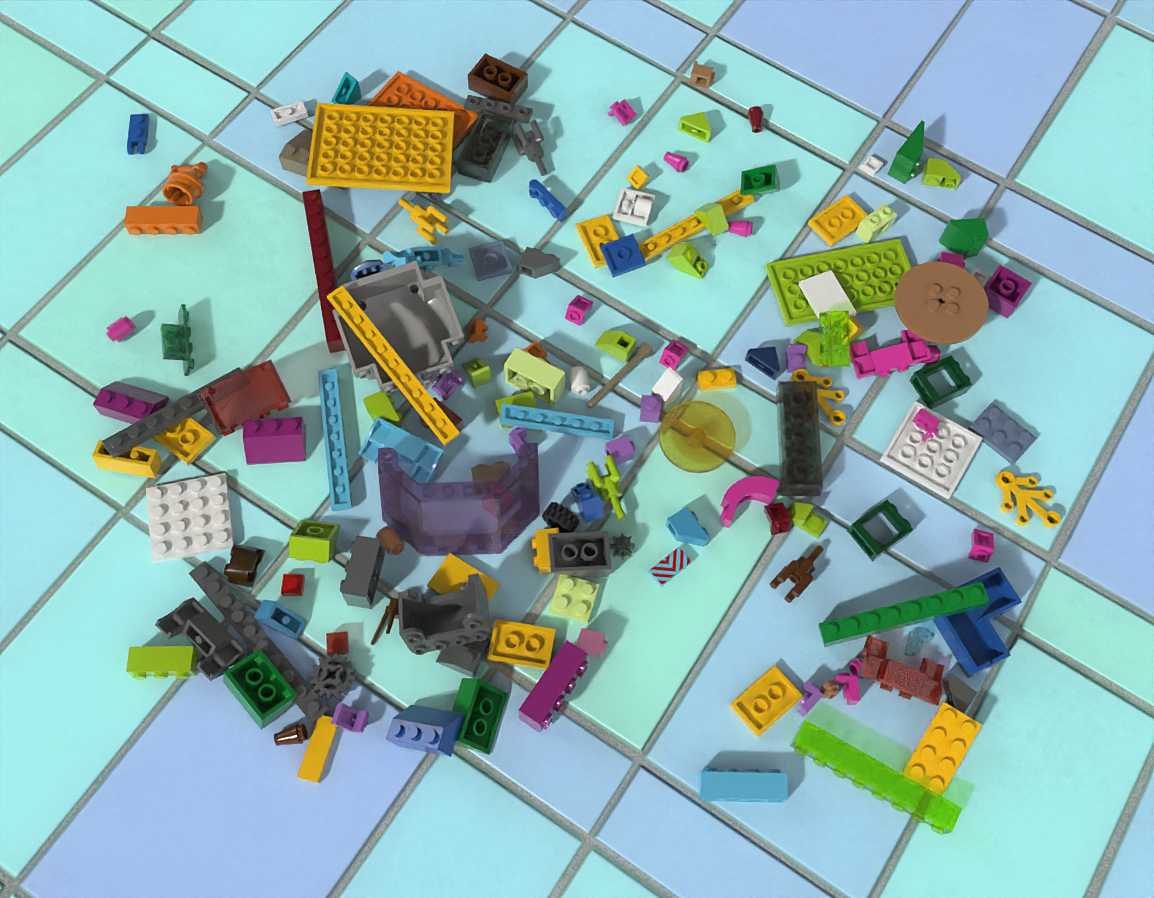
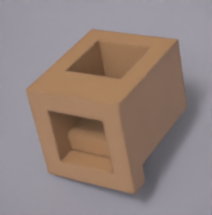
M695 61L689 85L708 89L710 82L713 83L715 78L713 67L700 65L698 61Z

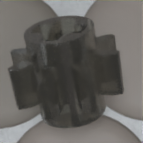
M621 533L620 537H613L614 543L610 544V549H614V557L618 555L623 560L626 555L632 556L630 549H634L635 544L630 543L631 536L626 537Z

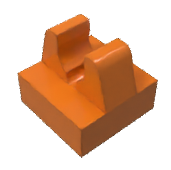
M476 318L468 325L467 342H484L488 338L487 335L482 333L488 330V327L483 324L482 319Z

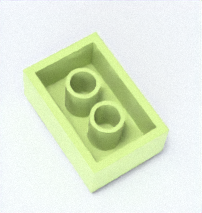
M515 347L504 364L506 383L525 393L532 391L535 398L554 407L565 388V372L560 367L552 366L544 359L536 358L528 351Z

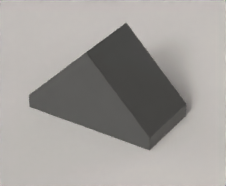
M953 674L947 675L942 679L947 703L964 714L978 692Z

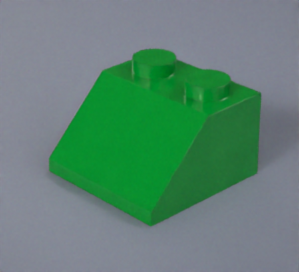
M985 219L949 220L939 239V243L955 254L963 255V257L977 256L989 237Z

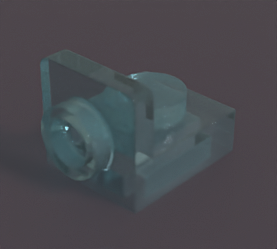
M915 627L909 632L904 655L913 657L920 653L923 643L930 642L935 634L929 632L927 628Z

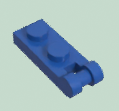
M531 180L529 182L530 197L537 198L541 206L546 207L554 218H557L560 222L564 221L567 208L538 180Z

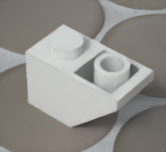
M670 367L666 369L651 391V395L661 396L660 407L663 410L679 397L683 382L681 374Z

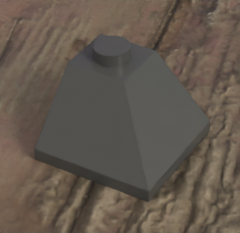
M486 638L483 641H474L461 646L445 648L440 651L436 663L474 678L491 640Z

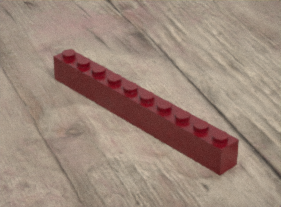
M320 189L304 191L302 195L326 342L330 353L346 351L332 312L335 308L327 299V296L335 291L338 285Z

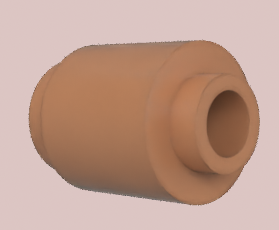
M385 526L377 532L376 537L381 539L385 551L390 556L399 555L404 550L405 542L393 528Z

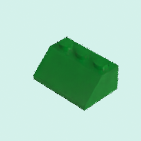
M258 649L224 672V684L261 730L278 719L298 697L297 693L261 649Z
M462 678L451 711L464 714L455 745L490 755L508 693L480 679Z

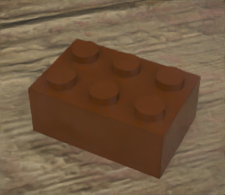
M486 53L467 75L469 90L488 99L515 105L528 88V73Z

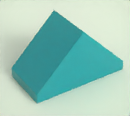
M345 72L331 102L334 104L353 105L362 98L359 81L348 72Z

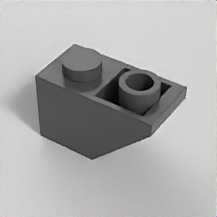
M526 247L519 261V273L534 279L557 272L560 269V258L553 254L541 252L536 248Z

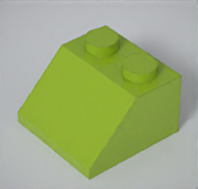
M300 520L289 536V558H295L298 561L311 560L317 563H329L334 555L340 524Z

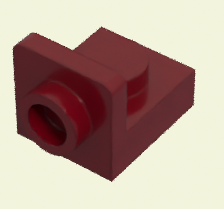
M784 503L765 505L764 513L770 523L771 535L789 532L791 517Z

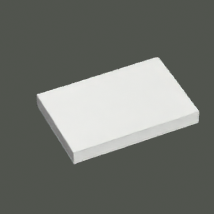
M832 270L799 282V287L823 328L841 322L846 316H856V310Z

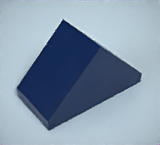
M776 348L749 349L745 361L775 381L780 371Z

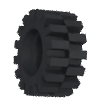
M551 502L542 514L546 524L550 525L552 529L559 528L560 533H572L580 524V520L577 519L576 515H573L572 511H569L567 507H563L562 504L557 502Z

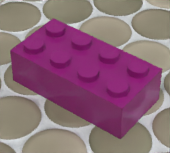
M566 640L519 708V719L539 733L542 729L546 730L553 720L554 711L559 712L562 708L564 696L566 694L570 695L574 690L577 677H582L586 672L589 663L587 661L588 654Z

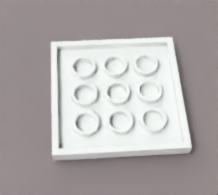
M914 401L879 461L944 498L949 499L983 438ZM921 408L941 421L936 427L939 429L932 439L928 437L925 442L922 438L927 432L917 427L912 421Z
M225 473L146 488L151 557L154 564L232 549L233 545H235L228 481Z

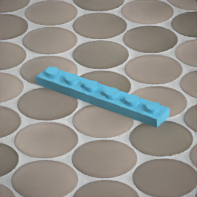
M505 403L501 405L499 424L605 440L613 439L614 420Z

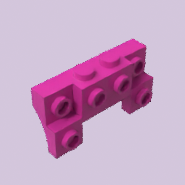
M909 329L901 330L900 332L903 343L870 353L865 340L846 346L857 380L880 375V378L891 375L893 371L898 370V373L905 372L912 365L930 361L932 357L929 347L924 339L916 336Z

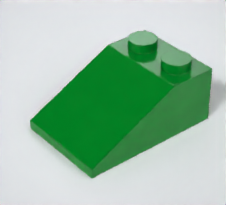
M922 120L896 153L887 174L903 184H906L909 179L912 180L917 173L915 169L922 162L920 157L923 153L925 122Z

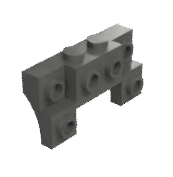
M194 597L182 602L171 613L158 619L155 624L168 639L182 633L206 657L199 661L197 668L210 681L224 675V672L229 667L243 660L248 653V650Z

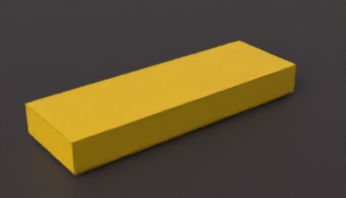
M323 715L316 721L297 775L299 779L319 784L338 729L337 726L331 724L332 717Z

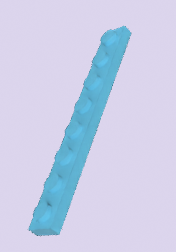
M336 368L318 371L331 509L334 512L352 509L338 372Z

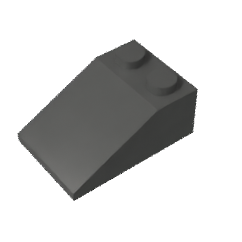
M608 531L548 533L551 573L585 578L609 577L612 566Z

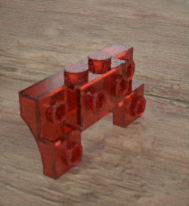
M868 635L861 654L864 658L858 675L880 684V689L891 693L892 690L899 692L898 696L904 699L911 700V697H914L931 705L938 706L942 696L941 680L945 666L923 658L918 671L891 659H886L889 643Z

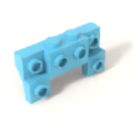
M440 246L413 247L400 252L386 251L383 253L384 264L392 263V266L398 267L417 261L419 269H423L424 272L433 271L434 267L448 264L449 267L459 266L460 262L466 261L465 254H455L449 248L440 249Z
M379 417L372 424L369 434L358 452L359 456L375 464L383 452H386L413 466L414 469L408 480L425 490L433 479L436 468L445 456L444 450L428 443L422 436H414L406 428H399Z

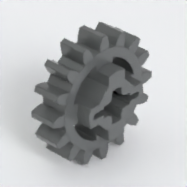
M337 653L334 654L333 658L326 654V660L319 658L320 664L312 665L315 672L309 673L314 678L310 680V684L316 685L313 688L315 693L319 692L321 698L327 694L328 700H331L333 695L337 699H340L341 693L348 695L346 689H353L354 687L351 682L356 681V677L352 675L356 673L355 668H350L353 665L352 662H346L347 658L344 655L339 659ZM323 670V675L319 681L320 673ZM346 673H347L346 680H345L344 683H342V682H343V677H344V676L346 675ZM331 674L336 676L334 680L330 677ZM335 687L337 689L329 690L328 688Z

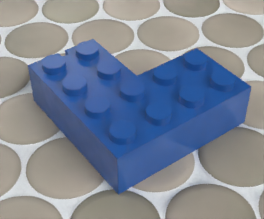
M1000 567L956 587L959 588L983 582L989 599L986 607L933 620L967 678L1011 656L990 623V620L1013 610L1022 601Z

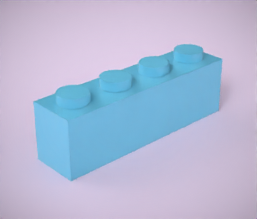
M704 768L698 774L699 801L785 803L788 801L787 773H781L779 769L767 770L768 773H760L759 769H746V772H738L736 768H727L725 772H716V768Z

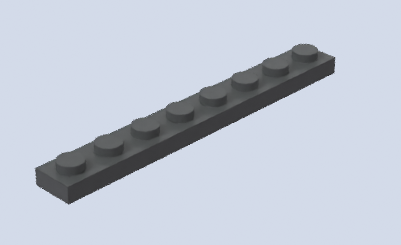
M238 367L104 439L102 444L114 459L249 385L250 379Z

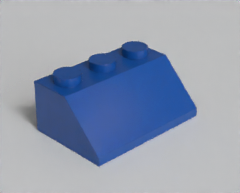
M410 705L392 719L386 740L399 747L451 757L464 714Z

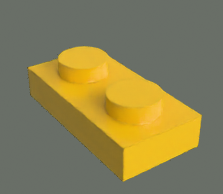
M734 368L697 372L700 391L736 388L737 386Z

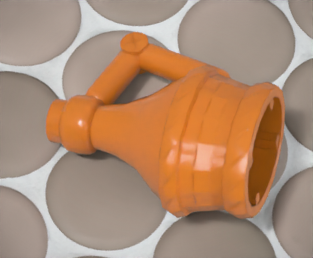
M204 162L196 163L194 166H171L172 170L166 184L163 186L162 193L172 204L189 206L194 203L195 199L203 195L204 188L201 183V177L206 175L208 166Z

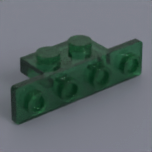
M181 304L178 312L179 325L161 324L163 359L183 360L184 376H188L190 371L194 369V359L191 358L193 345L192 342H189L191 336V327H188L187 323L189 321V311H186V304Z

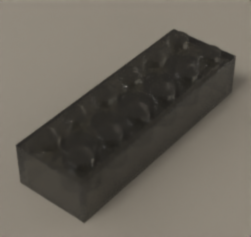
M778 381L776 406L781 496H820L823 490L817 382Z

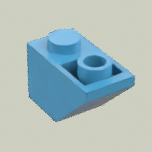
M688 507L667 518L666 527L676 541L702 547L707 545L709 533L705 527L700 526L696 514L693 511L690 512Z

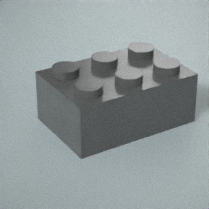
M357 535L355 542L352 541L350 546V553L352 555L350 561L347 560L345 565V572L347 574L345 580L341 581L340 592L347 605L372 609L386 552L381 539Z

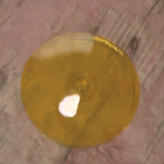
M687 401L676 405L664 416L659 430V444L665 457L676 467L691 473H706L721 467L730 458L736 442L735 428L728 415L719 407L704 401Z

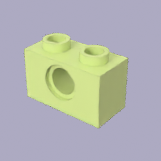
M883 204L860 221L856 234L866 244H869L893 226L897 214L888 205Z

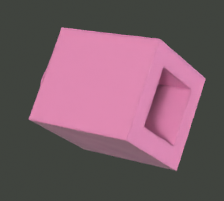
M581 628L576 646L586 652L588 656L599 658L601 653H605L608 641L604 640V633Z

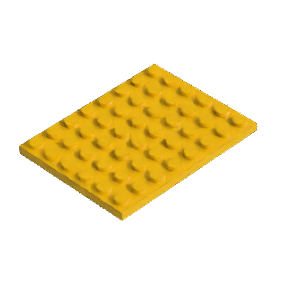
M317 103L306 183L307 185L450 193L454 112Z

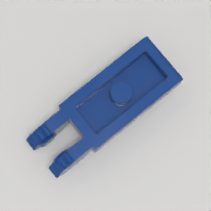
M148 114L130 115L127 140L128 155H133L135 146H138L139 154H144L149 129Z

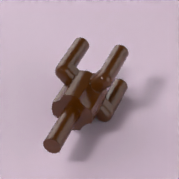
M818 545L807 558L800 556L797 560L791 561L770 582V586L773 589H776L780 583H784L787 578L796 584L784 597L788 603H791L795 597H799L813 581L814 578L811 575L815 570L813 562L824 551L823 547Z

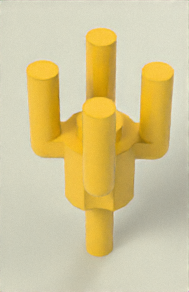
M399 199L398 204L411 213L410 219L419 225L417 232L433 245L438 242V239L432 235L436 232L437 228L445 234L450 232V228L443 224L448 222L449 217L434 206L430 205L427 209L418 205L414 207L405 199Z

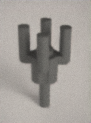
M536 120L530 122L533 130L527 132L528 138L521 124H516L514 127L517 134H513L511 137L519 155L524 156L526 154L528 160L536 163L541 176H545L547 171L541 160L544 152L540 145L544 141V137Z

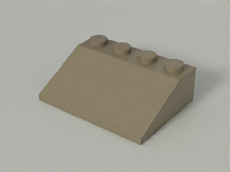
M304 129L286 143L279 155L283 170L307 177L312 131ZM337 187L343 190L346 189V187Z

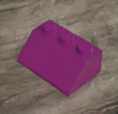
M115 381L101 388L93 406L100 415L134 424L164 408L169 397Z
M302 417L243 420V443L247 465L306 461V425Z

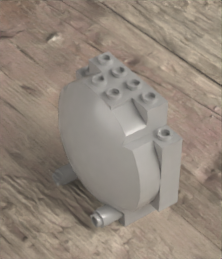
M413 261L344 284L346 291L421 385L430 386L437 380V376L448 374L454 369L450 354L455 352L456 348L461 346L465 340L442 275L423 280L417 261ZM336 309L332 310L355 377H360V379L367 378L368 380L377 379L381 393H392L399 389Z

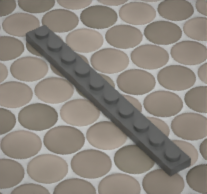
M204 561L189 572V575L253 652L261 649L297 693L298 697L294 702L314 725L319 718L326 715L330 711L329 708L209 564Z

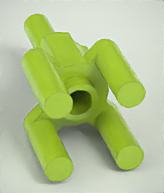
M612 455L605 457L607 463L604 466L608 474L600 477L594 461L587 463L589 470L586 472L594 490L598 494H602L605 502L609 501L612 503L619 520L626 518L618 499L622 496L619 487L621 475Z

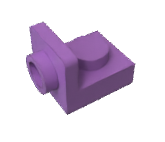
M799 343L788 345L785 353L787 373H793L798 369L807 370L805 358L807 345Z
M517 427L509 433V443L520 460L527 457L528 445L524 439L527 437V428Z
M808 680L802 686V689L807 694L799 702L801 707L797 711L803 717L823 696L819 686L813 682L810 683Z

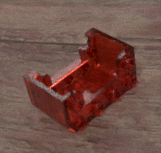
M271 359L197 392L218 434H224V436L234 433V428L240 424L243 427V420H252L257 416L262 419L271 414L270 410H284L290 407L288 403L292 402Z

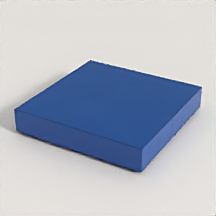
M633 234L600 246V250L613 278L646 266L645 259Z

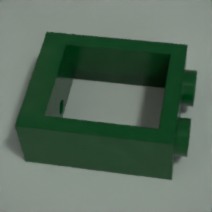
M952 355L914 372L909 380L929 409L938 407L967 393L972 386L970 378L965 375L960 368V364ZM945 369L958 389L939 396L927 377Z
M888 500L851 524L847 530L872 562L908 537L913 531L909 521L904 519L898 513L896 506ZM881 513L899 533L897 537L883 547H880L863 527Z

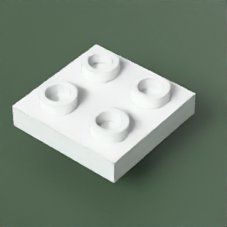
M622 187L613 213V219L646 227L655 195Z

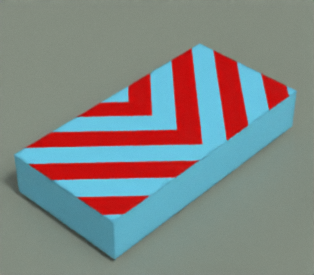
M678 547L651 568L648 573L663 587L689 566L692 561Z

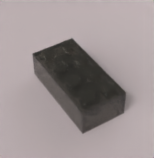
M481 109L457 160L458 174L491 183L514 133L513 118Z

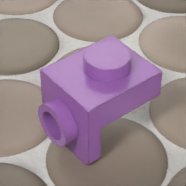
M452 369L450 373L441 375L431 389L445 401L449 399L459 385L464 383V379L461 378L459 372Z
M338 703L331 724L349 732L363 733L368 722L369 712L359 711L344 703Z

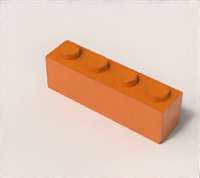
M127 206L124 225L128 233L133 235L201 234L203 215L199 206Z

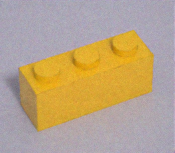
M99 440L92 454L98 469L156 478L162 464L157 450L136 446L113 459L103 446V440Z

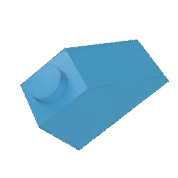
M263 600L254 616L256 620L295 639L299 637L307 620L283 605L271 600Z

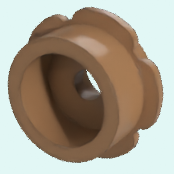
M832 680L824 683L820 687L823 694L822 698H828L829 700L834 698L839 693L837 690L839 685L835 684Z

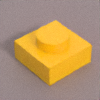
M636 165L626 179L637 190H641L650 179V176L641 166Z

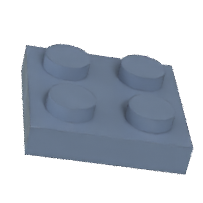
M503 240L469 248V254L478 281L513 273Z

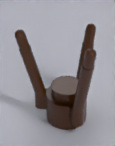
M397 598L390 599L389 606H386L385 613L373 636L371 645L375 644L388 616L390 618L386 634L390 633L394 619H399Z

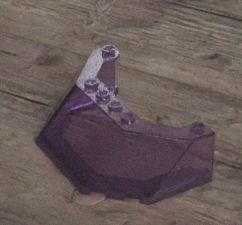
M525 443L521 445L518 449V462L499 481L417 483L398 466V453L395 449L378 448L382 520L393 528L422 557L448 556L449 553L453 555L502 554L507 549V546L514 539L516 540L533 520L535 521L540 516L538 443Z

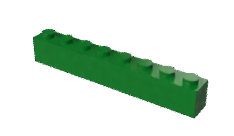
M983 582L819 623L818 628L824 647L986 607L989 599Z

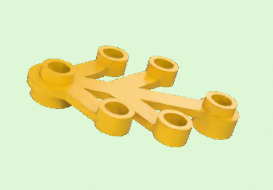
M804 369L794 371L791 381L796 386L792 406L796 409H800L803 406L804 399L802 394L804 388L808 392L807 411L804 414L805 421L813 422L815 420V402H817L829 416L831 425L841 426L846 419L844 412L834 410L824 398H830L834 402L840 403L844 399V393L840 390H823L829 389L832 385V379L829 377L809 376L808 372ZM827 381L829 385H825L823 382ZM811 384H818L823 389L814 388ZM807 414H811L813 418H809Z
M1002 471L996 475L995 483L1002 489L1003 503L1000 508L1004 513H1009L1014 509V503L1011 501V492L1016 495L1018 516L1015 521L1017 525L1025 526L1030 520L1027 515L1026 505L1042 518L1045 527L1054 528L1060 523L1061 518L1057 512L1045 511L1032 499L1049 502L1053 498L1051 490H1021L1017 486L1025 485L1028 489H1034L1038 485L1036 477H1014L1008 471Z

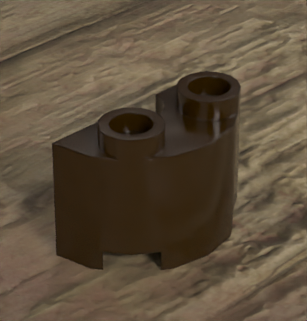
M241 544L233 545L230 553V563H227L224 568V575L228 576L229 583L252 588L257 576V567L263 559L265 550Z

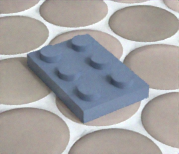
M993 403L967 429L982 437V441L1012 465L1037 439V437Z

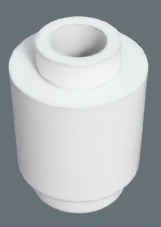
M581 366L570 369L569 380L572 392L577 395H585L590 390L587 371Z

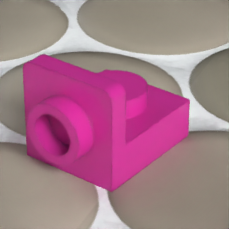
M625 99L620 103L616 101L611 105V111L608 113L609 116L614 114L622 126H625L637 115Z
M577 295L569 303L565 319L581 326L584 316L592 309L594 302Z
M673 339L664 348L659 363L675 371L679 361L688 353L689 347Z
M923 408L919 410L912 420L917 427L927 432L922 438L924 442L928 437L932 439L939 431L936 427L941 421Z
M973 529L971 534L972 548L968 558L987 563L994 551L993 533Z
M839 673L832 681L838 685H845L843 686V697L847 699V705H856L860 701L857 675L851 676L850 673Z

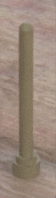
M643 342L637 348V354L587 402L589 408L594 407L641 359L648 358L653 353L652 348L647 343Z

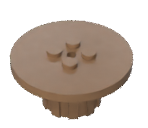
M933 261L914 266L903 275L894 295L895 309L902 323L916 336L936 344H957L972 338L985 323L989 310L988 298L980 282L965 269L946 262Z

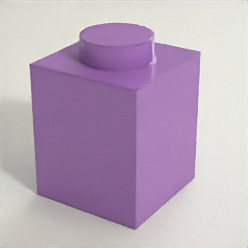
M642 395L639 422L658 423L661 396Z
M627 435L605 444L606 455H612L616 465L630 461L634 457L636 448L633 441H629Z

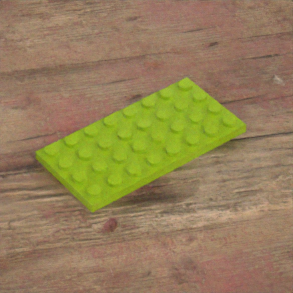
M900 239L770 262L766 263L765 269L785 326L789 327L819 321L798 285L800 281L832 270L856 312L861 313L895 306L894 295L896 287L903 275L911 269V265Z

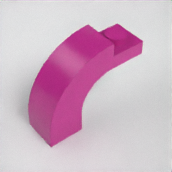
M751 476L734 483L725 493L720 505L724 507L720 518H723L722 526L729 528L736 508L744 501L756 500L770 505L779 481L763 476Z

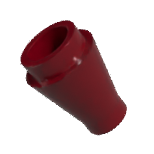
M759 106L749 108L747 113L753 133H760L762 131L764 111Z

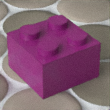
M999 265L984 287L989 308L1008 319L1032 283Z

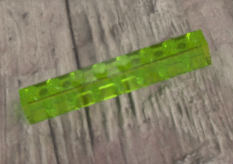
M804 720L800 724L790 745L797 754L804 757L807 755L814 759L813 762L816 765L830 768L837 777L851 780L852 785L862 790L865 788L872 792L871 795L874 798L888 801L895 810L909 813L913 820L932 826L931 830L943 835L953 831L962 810L961 807L812 723Z

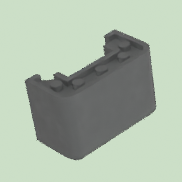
M478 573L468 575V583H462L461 590L424 599L422 593L417 594V597L409 595L408 590L398 592L399 635L408 649L416 655H423L435 650H444L452 646H461L469 642L483 641L491 634L487 590Z

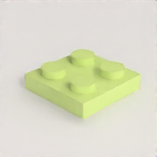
M560 574L549 613L588 624L599 584Z

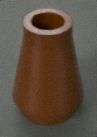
M296 723L274 734L276 746L303 744V741L308 740V732L304 723Z

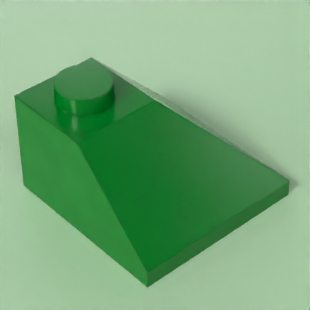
M776 164L742 171L741 196L772 194L780 191V179Z

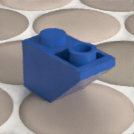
M589 482L579 483L576 487L570 488L580 515L586 523L605 517L600 496Z

